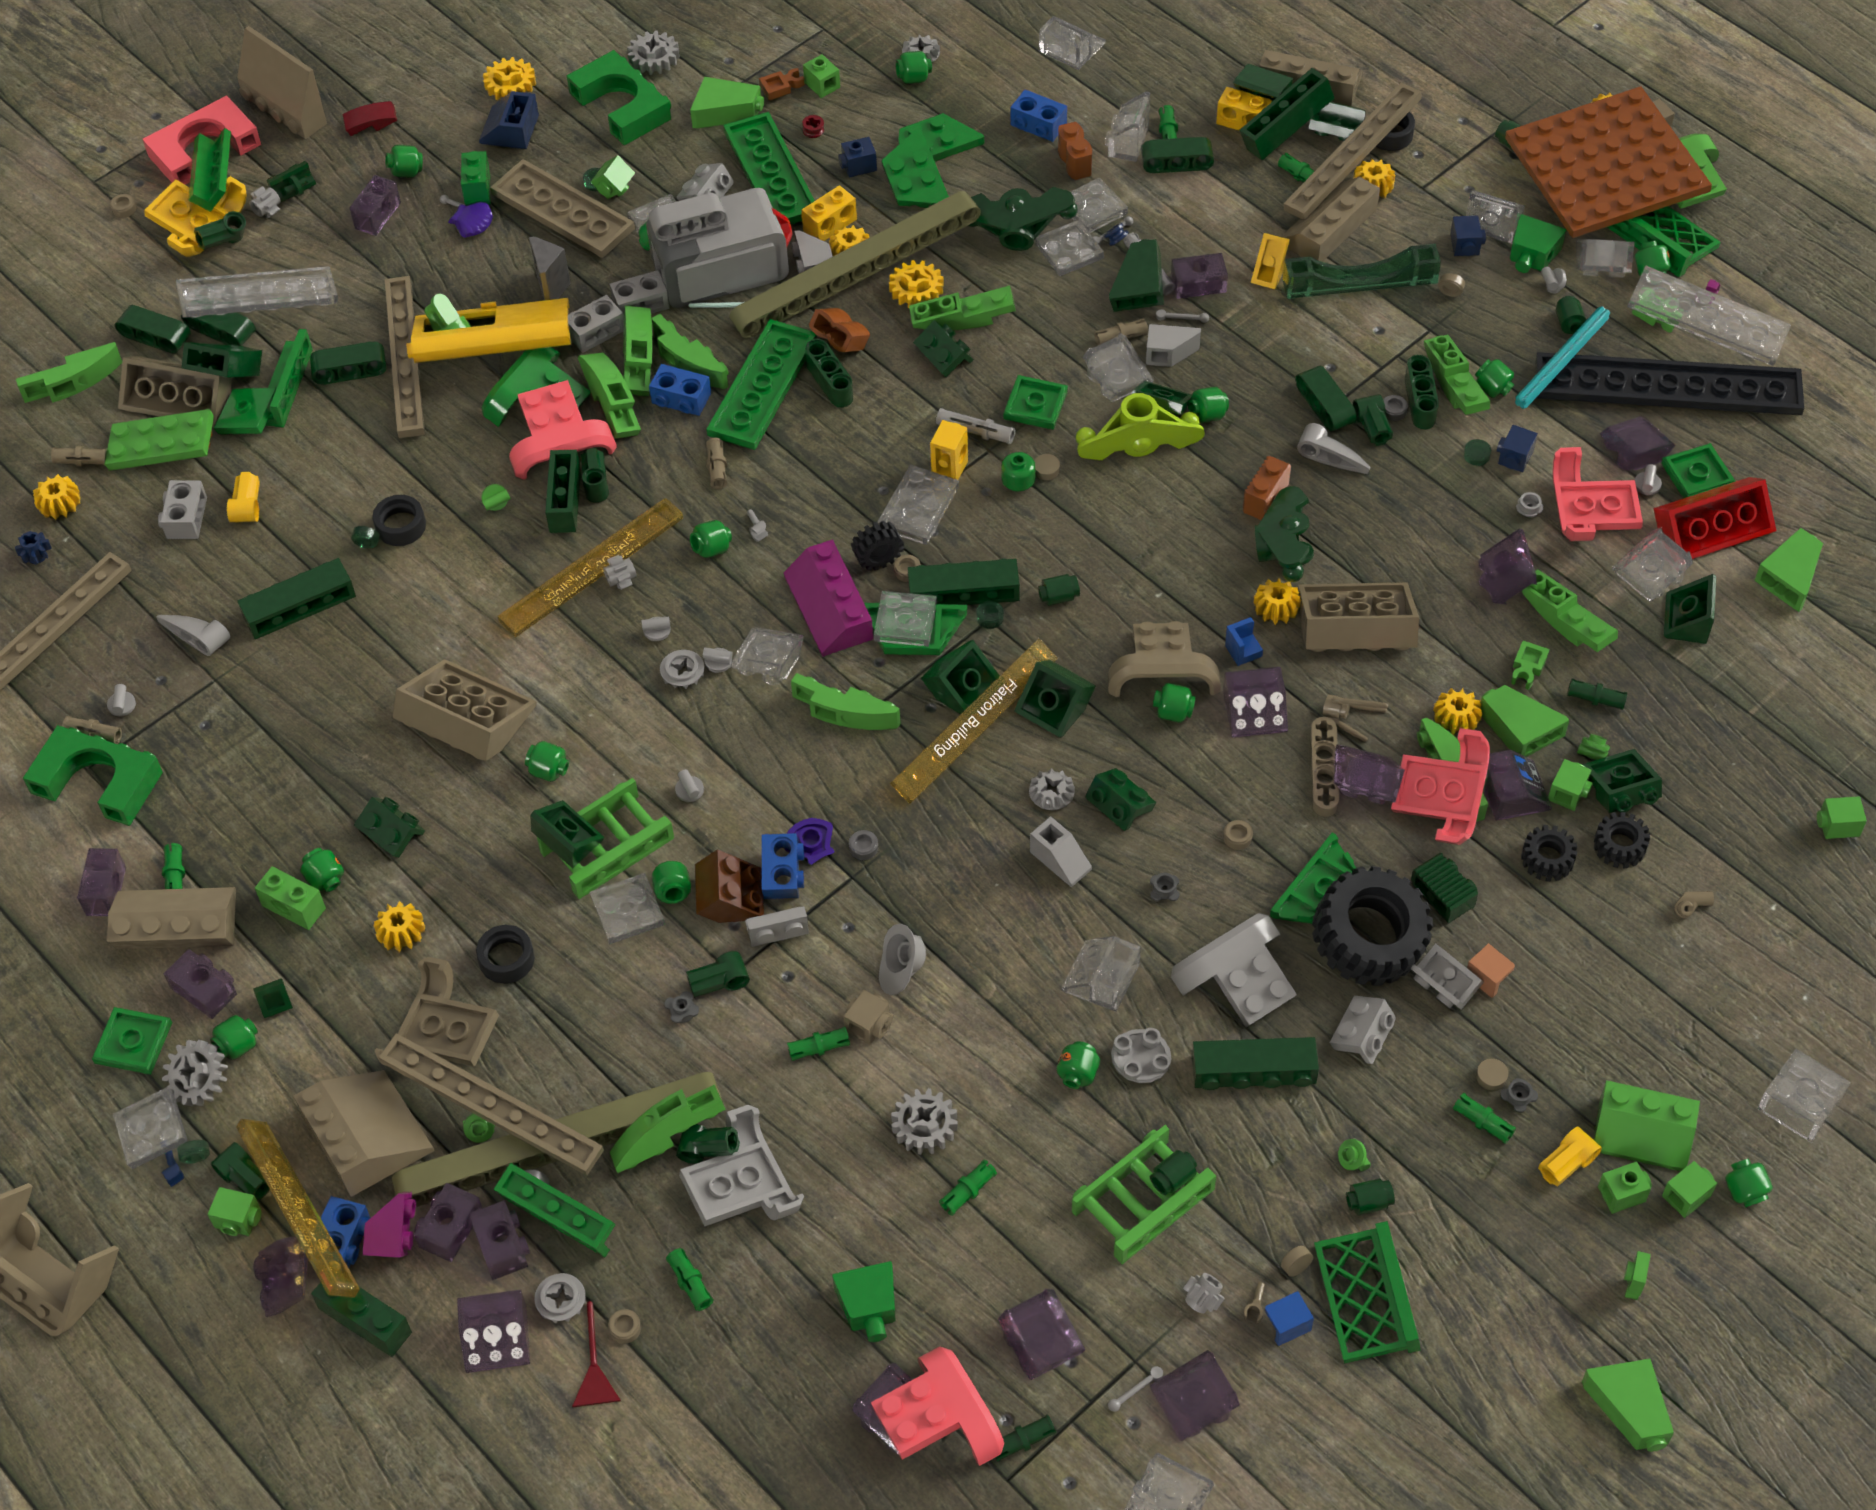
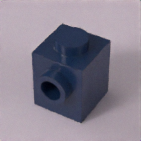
M870 137L841 143L842 154H838L841 169H846L849 178L877 171L876 151Z
M1478 215L1453 217L1450 237L1454 256L1480 255L1481 245H1484L1486 241L1485 229L1480 227Z
M1512 425L1507 437H1501L1496 452L1500 453L1498 464L1509 469L1524 472L1533 454L1538 433Z

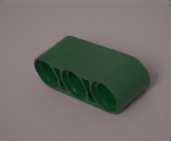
M1206 137L1149 140L1141 146L1143 168L1148 173L1203 171L1211 168L1214 164L1212 144Z
M197 297L181 315L182 321L190 329L225 345L242 346L256 331L254 324L247 317L202 297Z
M129 305L114 324L115 329L122 336L171 354H176L191 335L189 327L183 322L136 305Z
M810 340L805 345L806 365L809 372L834 406L841 408L849 406L853 402V384L850 375L824 340Z
M373 341L315 351L310 355L312 380L317 384L326 385L379 376L386 371L384 347L381 343Z
M1413 355L1407 362L1405 374L1406 392L1413 424L1419 429L1426 430L1432 428L1436 423L1439 401L1430 360L1423 355Z
M1319 365L1296 375L1295 381L1299 392L1328 431L1333 432L1356 422L1357 416L1353 405L1323 366Z

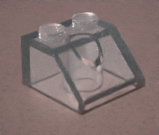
M1144 92L1122 104L1118 115H1113L1112 131H1108L1105 138V146H1108V157L1137 162L1141 146L1149 129L1151 92Z
M1472 190L1466 216L1478 215L1480 227L1485 229L1486 236L1512 244L1520 215L1524 213L1525 206Z
M1576 238L1577 270H1583V275L1598 276L1599 271L1609 272V277L1624 278V273H1632L1634 242Z

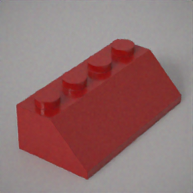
M1748 477L1653 508L1659 535L1678 563L1777 531L1766 479Z

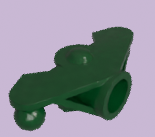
M1052 187L1042 196L1031 198L1028 191L1015 188L1004 193L998 201H990L984 194L980 193L971 197L981 210L980 216L968 226L976 227L979 225L999 237V242L1002 246L1014 251H1023L1033 246L1034 240L1056 215L1069 220L1076 216L1078 209L1073 194L1056 187Z
M1295 486L1281 489L1260 523L1255 525L1258 561L1277 560L1279 565L1283 567L1282 575L1284 579L1293 583L1303 577L1304 569L1302 565L1310 562L1314 556L1313 547L1309 543L1299 540V535L1304 533L1310 525L1308 516L1302 513L1303 507L1309 503V500L1304 492Z

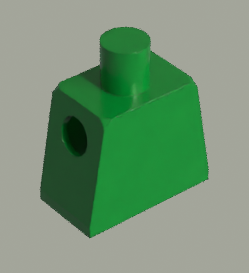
M1521 214L1510 254V260L1516 262L1515 268L1521 273H1527L1530 268L1541 271L1544 267H1547L1563 248L1566 229Z
M892 1261L832 1274L835 1293L851 1330L865 1329L869 1342L884 1340L887 1337L884 1324L896 1321Z

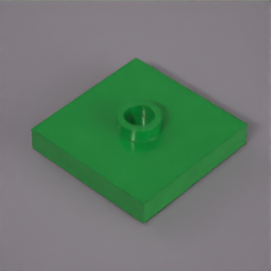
M1018 375L1004 410L1003 419L1054 430L1068 392V385Z
M276 388L232 389L214 426V430L218 434H261L271 414L270 404Z
M1711 443L1662 458L1661 464L1683 499L1736 482Z
M114 1007L92 1057L94 1064L151 1075L171 1028V1018Z

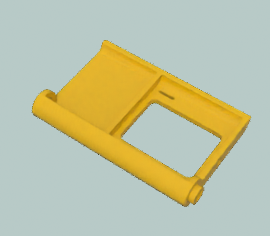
M568 298L501 306H497L496 302L481 303V308L459 310L457 313L460 317L464 316L466 320L495 317L494 324L424 332L425 325H431L426 314L417 315L414 320L411 343L406 344L408 358H413L414 363L571 345L568 324L569 300Z

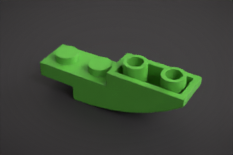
M1010 286L962 299L957 292L909 305L913 328L924 330L934 320L941 326L946 323L952 330L983 327L993 324L992 317L1016 311Z
M625 306L623 378L632 395L649 396L652 319L650 308Z
M661 314L651 318L654 336L658 341L659 355L668 364L675 368L709 376L711 387L728 388V369L723 362H718L708 346L704 347L697 339L690 343L685 336H681L676 331L674 324L670 320L667 321Z
M1447 334L1424 340V347L1433 371L1453 408H1460L1465 415L1490 409V399L1470 374L1469 362L1450 336Z
M109 343L65 356L67 364L17 378V386L24 402L27 403L50 396L53 403L95 385L122 364L116 343Z
M604 353L579 355L578 361L594 401H600L614 439L639 435L641 428L632 408L635 401L618 368Z
M1537 569L1518 582V588L1537 612L1561 635L1577 647L1584 643L1596 652H1599L1618 639V630L1577 604L1576 594Z
M798 673L791 680L793 697L810 705L812 717L835 725L855 729L887 730L897 729L900 726V708L889 701H882L873 697L867 691L850 687L846 694H843L834 687L829 688L818 683L812 677H805Z
M1428 718L1422 719L1420 730L1417 732V740L1420 747L1425 748L1428 758L1459 762L1460 743L1458 739ZM1487 776L1476 822L1485 819L1488 802L1484 796Z
M715 1085L687 1098L683 1090L680 1089L643 1113L627 1128L610 1151L617 1173L634 1168L640 1162L664 1153L667 1149L674 1146L671 1139L672 1135L684 1132L691 1126L705 1119H711L718 1113L726 1110Z

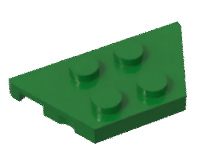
M944 113L899 129L900 144L913 131L921 127L935 162L985 144L983 134Z
M921 127L913 131L882 159V167L899 206L916 205L928 208L929 205H934L949 197Z
M864 603L872 619L873 634L884 654L940 655L966 618L968 612L967 605Z
M1331 833L1272 907L1270 917L1312 924L1316 908L1332 882L1337 881L1339 876L1347 871L1352 873L1354 868H1356L1348 852L1345 853L1339 845V838L1336 834Z

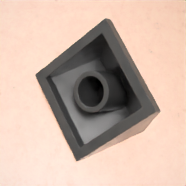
M535 236L529 237L535 270L544 300L559 299L571 284L565 249Z

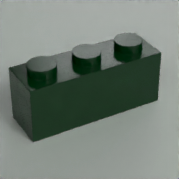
M550 450L545 510L550 533L576 532L581 473L577 450Z
M333 1269L327 1273L311 1293L319 1310L390 1357L395 1355L412 1333L405 1316Z

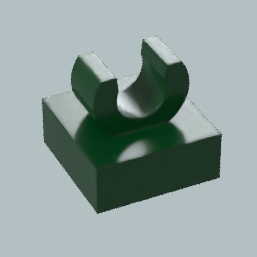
M282 978L253 988L264 1018L293 1008Z

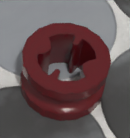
M809 115L803 119L802 130L806 137L817 138L824 133V120L820 116Z

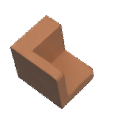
M1488 943L1469 961L1467 969L1484 982L1480 989L1493 998L1497 994L1499 984L1514 970L1515 964Z

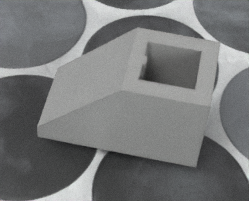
M800 230L794 231L795 242H791L793 256L799 258V260H796L798 274L833 257L829 243Z
M1149 324L1146 365L1172 367L1198 351L1200 348L1201 328Z
M1051 816L1030 833V853L1070 887H1073L1092 870L1091 864L1073 835Z

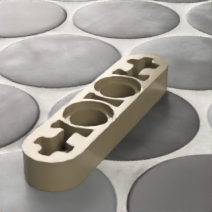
M1318 717L1312 722L1310 732L1312 807L1319 816L1329 817L1337 812L1339 804L1337 726L1329 717ZM1320 728L1326 729V740H1321ZM1320 750H1327L1332 756L1329 759H1321L1316 753ZM1328 774L1333 780L1329 783H1323L1318 780L1317 776ZM1323 793H1328L1329 805L1327 806L1322 801Z

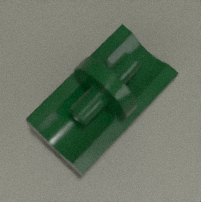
M306 161L298 165L295 164L289 167L288 170L267 179L268 186L278 194L281 202L295 195L301 196L304 194V190L316 185Z

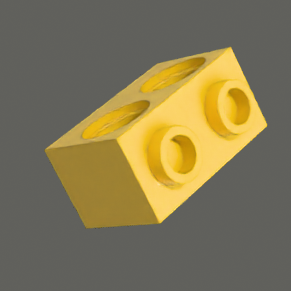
M1226 87L1218 101L1216 124L1240 130L1267 107L1272 100Z
M840 185L801 210L803 231L822 241L827 240L834 234V230H842L843 225L846 227L857 220L856 198Z

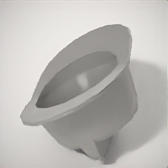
M903 924L893 925L884 938L883 954L879 969V983L884 993L891 996L899 994L906 988L911 976L923 966L926 958V948L922 938L913 935L909 927Z

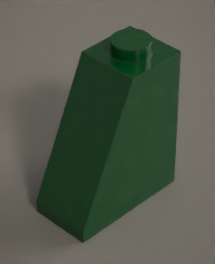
M1143 239L1130 244L1109 293V300L1114 312L1164 305L1161 252L1157 239Z
M184 342L181 368L222 377L260 376L262 350L236 345Z

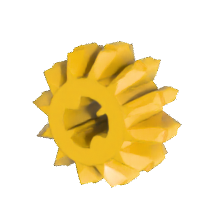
M1371 158L1369 163L1362 161L1360 166H1356L1353 178L1361 177L1380 188L1379 196L1386 198L1387 194L1391 193L1394 188L1395 171L1391 169L1390 164H1383L1382 160L1375 162Z
M843 225L842 230H834V234L830 236L829 240L832 256L870 238L869 234L865 233L863 228L856 229L854 225L851 228H846Z
M57 474L53 479L47 476L46 481L38 482V488L33 490L34 504L45 518L52 516L57 520L60 515L67 518V513L76 512V506L81 504L80 491L78 486L68 476L62 478Z
M1278 578L1276 582L1268 579L1265 585L1259 584L1253 603L1256 607V614L1263 615L1264 622L1271 619L1276 625L1278 620L1287 624L1289 618H1295L1301 604L1298 587H1292L1291 582L1282 583L1280 578Z
M1451 688L1448 694L1441 693L1438 701L1434 704L1435 723L1441 724L1446 730H1451L1452 735L1456 731L1458 732L1460 728L1475 730L1477 724L1481 721V700H1475L1474 692L1465 694L1463 688L1459 692H1455Z
M399 901L397 906L393 908L387 904V911H378L377 917L379 920L374 921L378 942L383 943L387 950L395 947L399 953L404 946L412 950V942H421V933L425 932L422 913L419 910H415L411 903L404 907L403 903Z

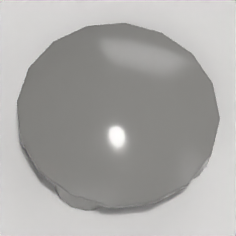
M1157 1029L1130 1030L1118 1035L1114 1040L1111 1051L1112 1063L1118 1073L1127 1080L1137 1083H1151L1160 1079L1168 1071L1171 1063L1170 1048Z

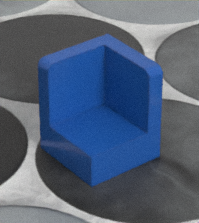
M1251 617L1227 626L1225 647L1237 666L1263 656V649L1253 635L1254 621Z
M1298 1291L1265 1307V1313L1276 1330L1275 1342L1278 1346L1312 1330L1314 1317Z

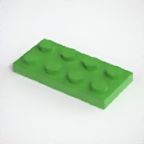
M210 409L112 424L105 466L111 471L207 456L214 415Z

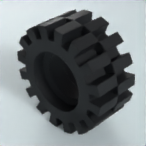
M881 521L880 525L874 522L872 527L867 525L864 527L865 531L859 530L857 532L859 537L854 536L852 539V551L863 569L866 568V570H871L872 567L874 571L879 570V566L886 568L887 563L893 564L895 562L894 558L900 557V552L904 551V542L891 522Z
M1620 812L1619 817H1617L1616 813H1611L1609 818L1605 816L1602 819V823L1600 822L1594 838V850H1598L1597 856L1599 859L1605 856L1604 863L1607 865L1612 861L1615 868H1618L1619 863L1623 864V869L1628 868L1630 863L1634 867L1638 864V861L1641 862L1646 854L1650 841L1649 828L1647 825L1642 827L1644 822L1642 819L1636 822L1634 820L1636 815L1630 814V817L1627 818L1625 817L1626 812ZM1615 834L1625 835L1633 841V844L1630 846H1620L1611 840V836Z
M1543 825L1542 830L1536 827L1533 833L1529 832L1524 842L1521 860H1523L1524 868L1528 867L1527 872L1530 875L1536 872V879L1539 880L1541 876H1546L1545 881L1551 882L1553 876L1555 881L1561 880L1562 875L1564 878L1568 876L1569 871L1573 869L1577 856V843H1573L1574 837L1572 835L1566 837L1567 830L1562 829L1561 832H1558V826L1553 825L1552 830H1549L1548 825ZM1542 847H1550L1560 853V857L1558 859H1547L1541 856L1538 850Z

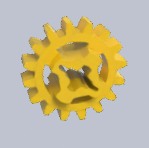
M511 57L508 61L502 58L501 63L494 61V67L487 66V73H483L485 90H488L489 96L495 95L496 100L505 97L511 91L532 92V86H536L534 68H531L530 63L524 64L522 58L518 62L515 61L514 57Z
M912 260L911 265L903 262L902 269L895 267L894 274L889 276V292L892 293L893 300L898 299L899 305L908 303L909 308V305L939 298V295L943 294L944 278L941 276V270H934V264L925 266V261L923 260L920 264H916Z

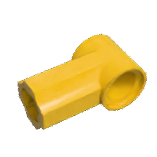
M241 472L239 476H236L233 497L228 499L227 502L229 522L258 521L259 503L257 499L260 486L258 476L250 472Z
M1577 1126L1564 1137L1560 1146L1539 1164L1538 1169L1550 1185L1554 1184L1558 1187L1578 1168H1585L1590 1165L1600 1154L1602 1147Z

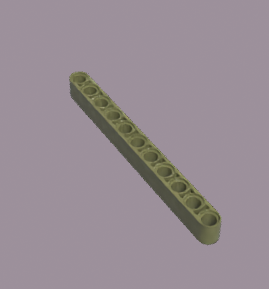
M957 192L736 306L731 311L729 318L742 337H754L763 332L769 319L779 322L787 320L972 224L979 218L981 210L967 192Z
M703 1072L556 1119V1121L596 1143L606 1146L616 1143L627 1128L643 1113L680 1089L683 1090L686 1098L712 1085H715L720 1097L721 1094L713 1073ZM509 1134L401 1169L391 1176L395 1195L406 1191L412 1192V1199L415 1200L416 1207L498 1181L510 1163L522 1170H529L559 1160Z

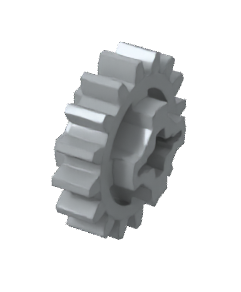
M647 31L644 37L637 35V41L631 40V46L627 47L629 64H632L634 69L640 68L641 73H644L646 70L649 71V75H652L654 71L662 74V69L671 70L670 65H677L676 59L680 58L678 42L674 41L673 36L667 38L666 32L658 35V31H654L653 34H649Z
M187 1040L186 1046L178 1044L176 1046L178 1053L176 1055L168 1054L171 1060L170 1065H163V1068L168 1070V1075L162 1077V1081L170 1083L165 1091L173 1094L172 1099L174 1101L182 1102L183 1105L203 1106L204 1100L212 1102L214 1100L212 1093L214 1091L222 1092L219 1083L227 1081L225 1076H221L222 1071L228 1069V1065L220 1063L225 1057L224 1054L217 1052V1046L202 1040L197 1042Z
M928 1088L926 1094L921 1095L920 1091L915 1089L914 1097L911 1098L908 1094H904V1104L901 1102L895 1103L896 1112L891 1113V1120L893 1122L891 1124L892 1133L897 1134L898 1144L906 1141L907 1151L917 1147V1152L921 1155L923 1149L928 1148L930 1154H934L935 1146L938 1145L941 1149L946 1148L945 1139L953 1141V1131L958 1129V1121L956 1120L957 1110L952 1109L951 1099L943 1102L942 1092L932 1096L931 1089ZM909 1113L910 1118L907 1119V1124L904 1125L905 1117ZM944 1118L945 1123L942 1129L940 1130L939 1125L942 1123V1119Z

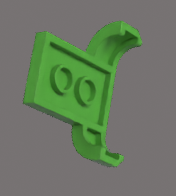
M1695 133L1679 138L1712 184L1711 192L1677 203L1679 208L1682 209L1724 195L1727 188L1712 165V162L1717 161L1719 151L1710 136Z

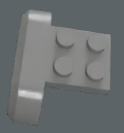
M1257 913L1172 967L1171 978L1182 996L1214 977L1245 1027H1248L1297 995L1265 946L1267 942L1280 935L1269 915Z
M745 1105L726 1113V1127H734L738 1131V1139L740 1141L738 1152H734L733 1155L717 1156L680 1169L679 1176L704 1226L761 1206L766 1215L772 1220L797 1213L800 1209L804 1195L799 1194L795 1196L784 1178L762 1135L759 1125L760 1112L758 1108Z

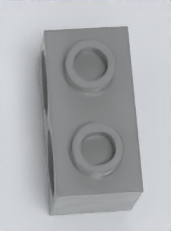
M658 270L610 283L612 301L623 312V316L625 306L650 308L651 314L669 309L667 290Z
M608 295L594 300L568 315L570 339L582 353L624 331L623 312Z
M169 481L168 490L163 493V512H160L158 515L159 527L163 528L167 539L199 538L207 501V495L201 481Z

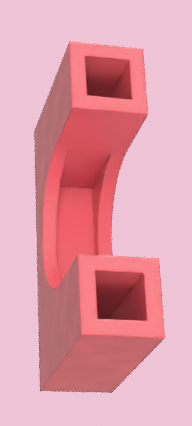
M227 95L143 138L148 157L172 183L177 179L185 185L190 183L192 159L184 150L195 140L199 133L206 137H218L224 128L231 131L230 145L240 156L261 145L256 126Z

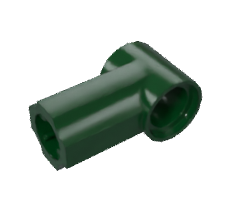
M228 212L223 219L195 228L196 241L203 250L225 242L237 243L243 238L246 220L239 212ZM232 225L237 227L238 229H232L229 226Z
M1378 394L1353 400V407L1357 416L1356 421L1358 423L1362 422L1370 442L1380 446L1392 439L1393 431L1385 415L1386 410L1382 396Z
M596 448L586 449L581 454L582 481L585 496L590 502L599 503L606 500L609 496L604 453Z
M737 951L726 952L719 956L715 963L686 972L694 998L723 988L728 991L739 990L750 982L742 956Z
M695 1124L681 1133L676 1156L684 1162L697 1164L703 1162L704 1157L733 1155L734 1152H738L740 1146L738 1131L734 1127L706 1128L705 1126Z
M233 1142L210 1163L215 1172L227 1183L232 1182L243 1193L254 1195L256 1200H261L266 1196L273 1184L272 1180L253 1163L248 1153L236 1142Z

